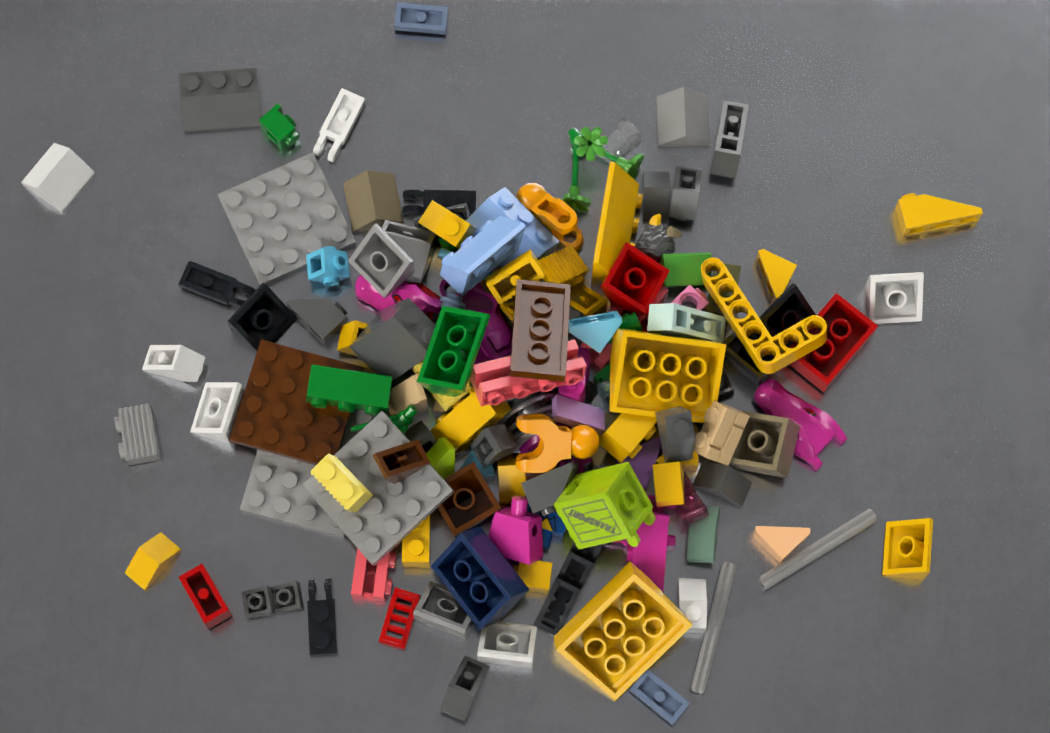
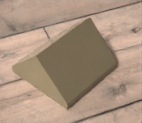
M366 170L343 183L352 233L369 231L376 223L382 228L385 220L404 224L395 175L393 173Z

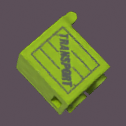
M629 462L576 474L553 504L578 549L627 539L632 547H637L641 541L636 532L643 521L647 525H652L656 520L651 510L653 505Z

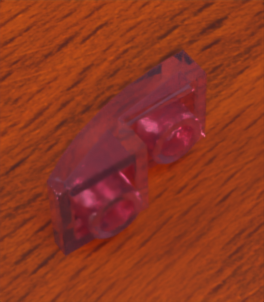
M684 472V504L676 505L674 510L683 525L687 526L708 516L709 513L707 507L696 493L694 484Z

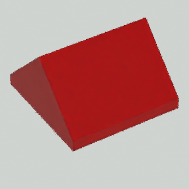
M625 242L605 277L601 288L613 307L646 315L649 311V304L653 303L670 270L628 242Z

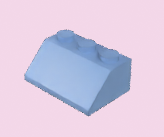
M506 187L488 197L466 220V222L476 228L472 235L473 237L480 233V228L488 220L494 221L499 216L517 220L526 225L519 249L499 265L501 268L530 249L538 260L547 255L549 256L560 242Z
M499 216L494 221L488 220L480 228L479 234L475 237L469 236L461 244V249L456 253L450 252L444 257L441 262L440 275L461 296H464L519 249L526 225L523 222L504 216Z

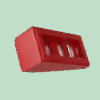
M394 588L378 642L405 650L414 623L413 612L421 595ZM398 599L412 602V606L397 603ZM395 609L409 613L408 618L394 614ZM394 620L406 624L405 629L391 625V621ZM388 630L402 634V640L388 636Z

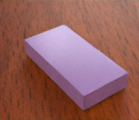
M558 394L552 399L553 421L572 427L578 425L590 426L600 436L604 433V409Z

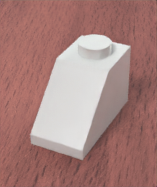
M150 345L142 370L182 382H197L203 371L205 356L183 345Z
M678 578V609L693 625L685 633L704 634L706 631V579Z

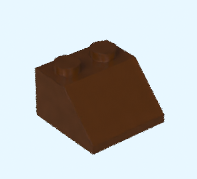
M475 462L470 463L444 479L455 492L438 509L454 537H458L462 532L470 530L494 516L496 511L502 509Z

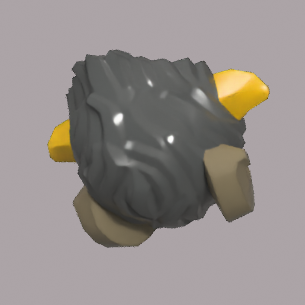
M656 214L650 219V222H646L643 233L639 240L635 242L636 245L634 247L660 264L662 254H672L674 252V238H681L682 231L673 228V226L667 227L661 223V214Z

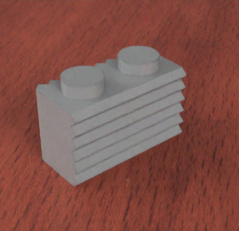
M146 403L119 408V417L114 419L117 433H122L123 443H118L120 458L125 459L128 465L161 460L154 411L151 404Z

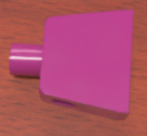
M513 496L511 507H505L494 514L488 537L505 558L530 565L543 559L542 518L538 514L527 511V497Z

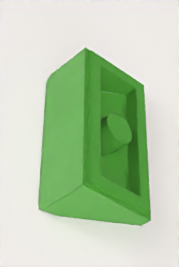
M711 253L662 254L660 264L670 270L663 286L704 285L701 265L706 259L711 258Z

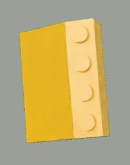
M610 162L593 260L591 286L601 288L623 244L628 242L635 246V243L630 242L631 234H637L639 218H634L635 210L641 209L643 194L638 193L639 183L616 162Z
M618 328L613 335L610 353V411L656 417L655 412L682 406L690 410L692 422L704 423L706 410L712 406L714 400L718 402L726 344L717 341Z
M630 561L554 636L556 650L616 701L693 625L653 581Z

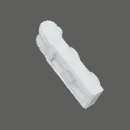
M343 88L340 90L320 130V136L313 149L315 155L319 156L322 153L326 141L329 139L334 141V144L328 153L327 160L331 162L336 160L341 146H344L366 102L364 97Z

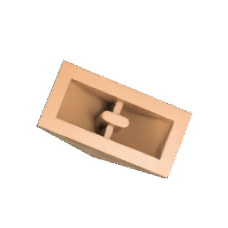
M756 526L753 531V537L779 564L792 554L810 535V528Z

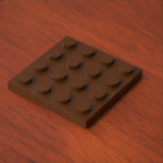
M261 339L229 438L230 442L317 465L327 454L334 456L340 450L351 412H343L338 410L337 406L327 405V408H316L311 406L310 402H306L311 364L364 372V367Z

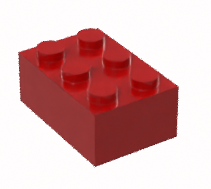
M835 293L817 314L827 324L826 342L821 347L789 364L823 393L866 345L878 327L877 324L838 293ZM813 328L808 332L812 335H817L821 330ZM793 342L789 348L796 347L798 343Z

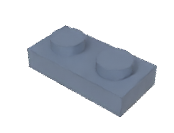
M397 2L394 28L398 31L446 35L448 7Z
M649 669L640 676L630 689L631 693L672 726L690 705L686 699Z

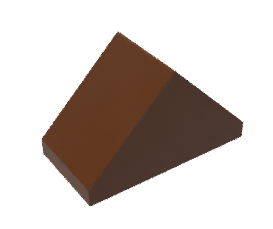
M418 439L373 455L385 480L393 484L430 464Z

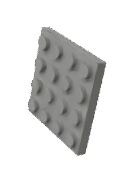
M313 152L217 194L259 285L263 282L267 285L306 268V255L318 249L333 246L336 247V250L344 251L356 246L351 230Z
M383 411L334 455L373 495L356 513L345 510L341 503L337 502V499L333 498V495L329 494V491L315 479V476L312 475L303 484L305 489L374 566L455 492L431 464L396 484L385 480L373 455L410 441Z

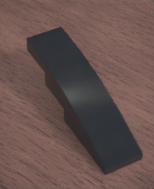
M574 542L533 624L534 626L554 636L563 628L604 544L578 549Z

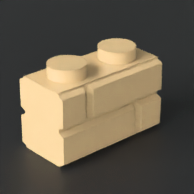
M714 400L712 406L705 412V422L701 431L695 436L693 451L705 458L729 466L750 416L736 408Z

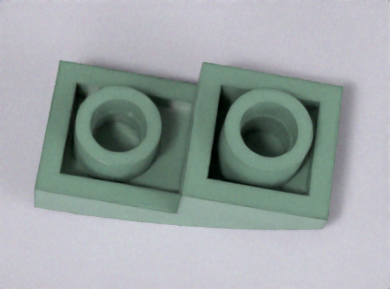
M692 505L687 543V562L714 563L718 544L717 529L721 513L719 506Z

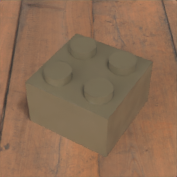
M742 411L750 417L729 464L739 470L788 478L800 426L789 418Z

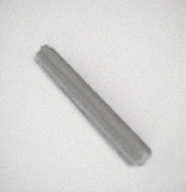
M867 509L761 575L759 578L761 584L765 589L776 585L877 521L876 514L871 509Z
M723 562L691 685V691L694 693L704 694L706 691L736 571V565L730 562Z

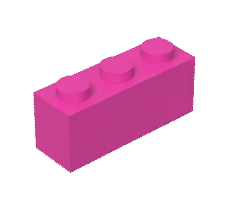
M653 512L656 518L654 523L647 525L643 521L636 531L641 540L639 545L632 547L628 544L627 561H632L663 592L669 514Z

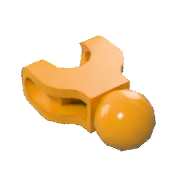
M527 183L520 187L516 198L560 241L558 246L563 249L572 245L576 251L580 249L584 243L582 231L577 227L578 218L575 211L563 200L551 196L543 186L537 183ZM570 232L577 238L574 242H566L564 235Z
M543 413L519 415L516 420V426L520 431L536 434L539 436L540 441L534 451L517 456L515 468L526 473H546L552 470L562 459H571V455L579 459L590 458L598 450L600 444L599 435L595 429L586 425H578L571 430L567 426H558L549 416Z

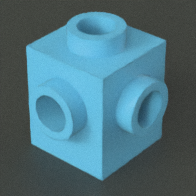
M327 246L306 255L308 280L322 282L324 286H336L339 284V281L350 277L347 252L336 250V247Z

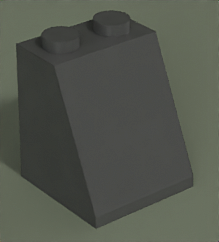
M407 298L380 310L351 344L350 348L376 374L391 376L393 381L424 360L436 325L410 298Z

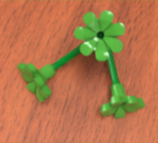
M583 127L581 132L576 128L570 129L568 135L573 145L572 186L569 187V193L565 194L564 198L559 199L570 206L575 213L578 212V209L584 213L589 211L588 206H591V199L580 196V187H578L579 157L585 155L587 161H593L595 154L600 157L604 156L616 162L635 180L638 176L636 169L640 168L644 155L638 153L637 156L635 155L628 161L621 156L618 158L607 152L602 145L608 143V138L600 136L602 130L599 127L593 128L591 132L588 127Z

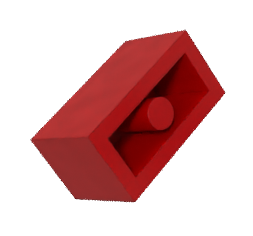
M203 564L178 577L208 629L232 616Z

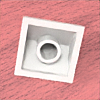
M53 143L21 183L63 213L95 175V172L70 148Z
M923 272L870 275L865 285L868 318L875 324L922 321Z
M206 382L190 433L230 444L229 438L244 394L242 384L238 382Z
M499 621L481 629L477 653L478 661L532 669L537 627Z

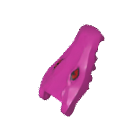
M362 275L356 280L355 295L357 298L372 305L379 311L407 298H410L427 317L428 312L440 313L441 311L440 306L442 302L439 299L430 297L420 290L416 284H408V281L403 282L388 297L383 298Z
M768 379L756 389L753 401L767 415L789 418L800 426L794 454L806 461L816 471L823 465L817 454L832 438L840 444H843L848 439L830 415L789 392L776 380Z

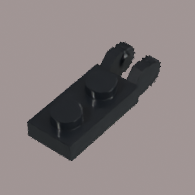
M403 191V199L423 200V207L419 205L403 206L402 213L405 215H423L432 200L444 208L467 203L470 215L476 211V191Z
M188 261L178 283L181 288L225 305L230 304L238 309L245 301L233 297L234 290L236 289L248 296H251L256 291L253 287L239 282L234 277L192 261Z
M327 578L324 582L326 600H316L317 586L315 579L308 580L309 601H307L310 656L338 655L335 599H333L332 578Z

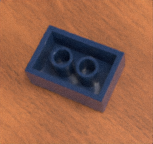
M481 526L462 532L431 565L432 569L479 630L499 622L530 590Z

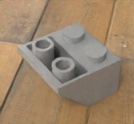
M385 220L382 229L414 262L415 272L405 281L420 284L432 259L436 234L429 230Z

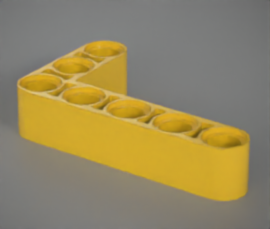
M708 258L702 263L701 275L704 286L761 372L765 374L775 373L821 347L826 342L827 324L822 317L817 315L809 316L771 337L724 263L718 258ZM711 271L719 272V274L715 277H710L707 275ZM726 291L733 293V295L728 298H724L721 296V294ZM739 312L747 314V316L742 319L734 317ZM813 328L821 330L817 335H812L808 331ZM753 333L761 335L757 340L748 338ZM790 341L798 343L794 348L785 346ZM765 355H773L775 357L772 361L762 360V357Z

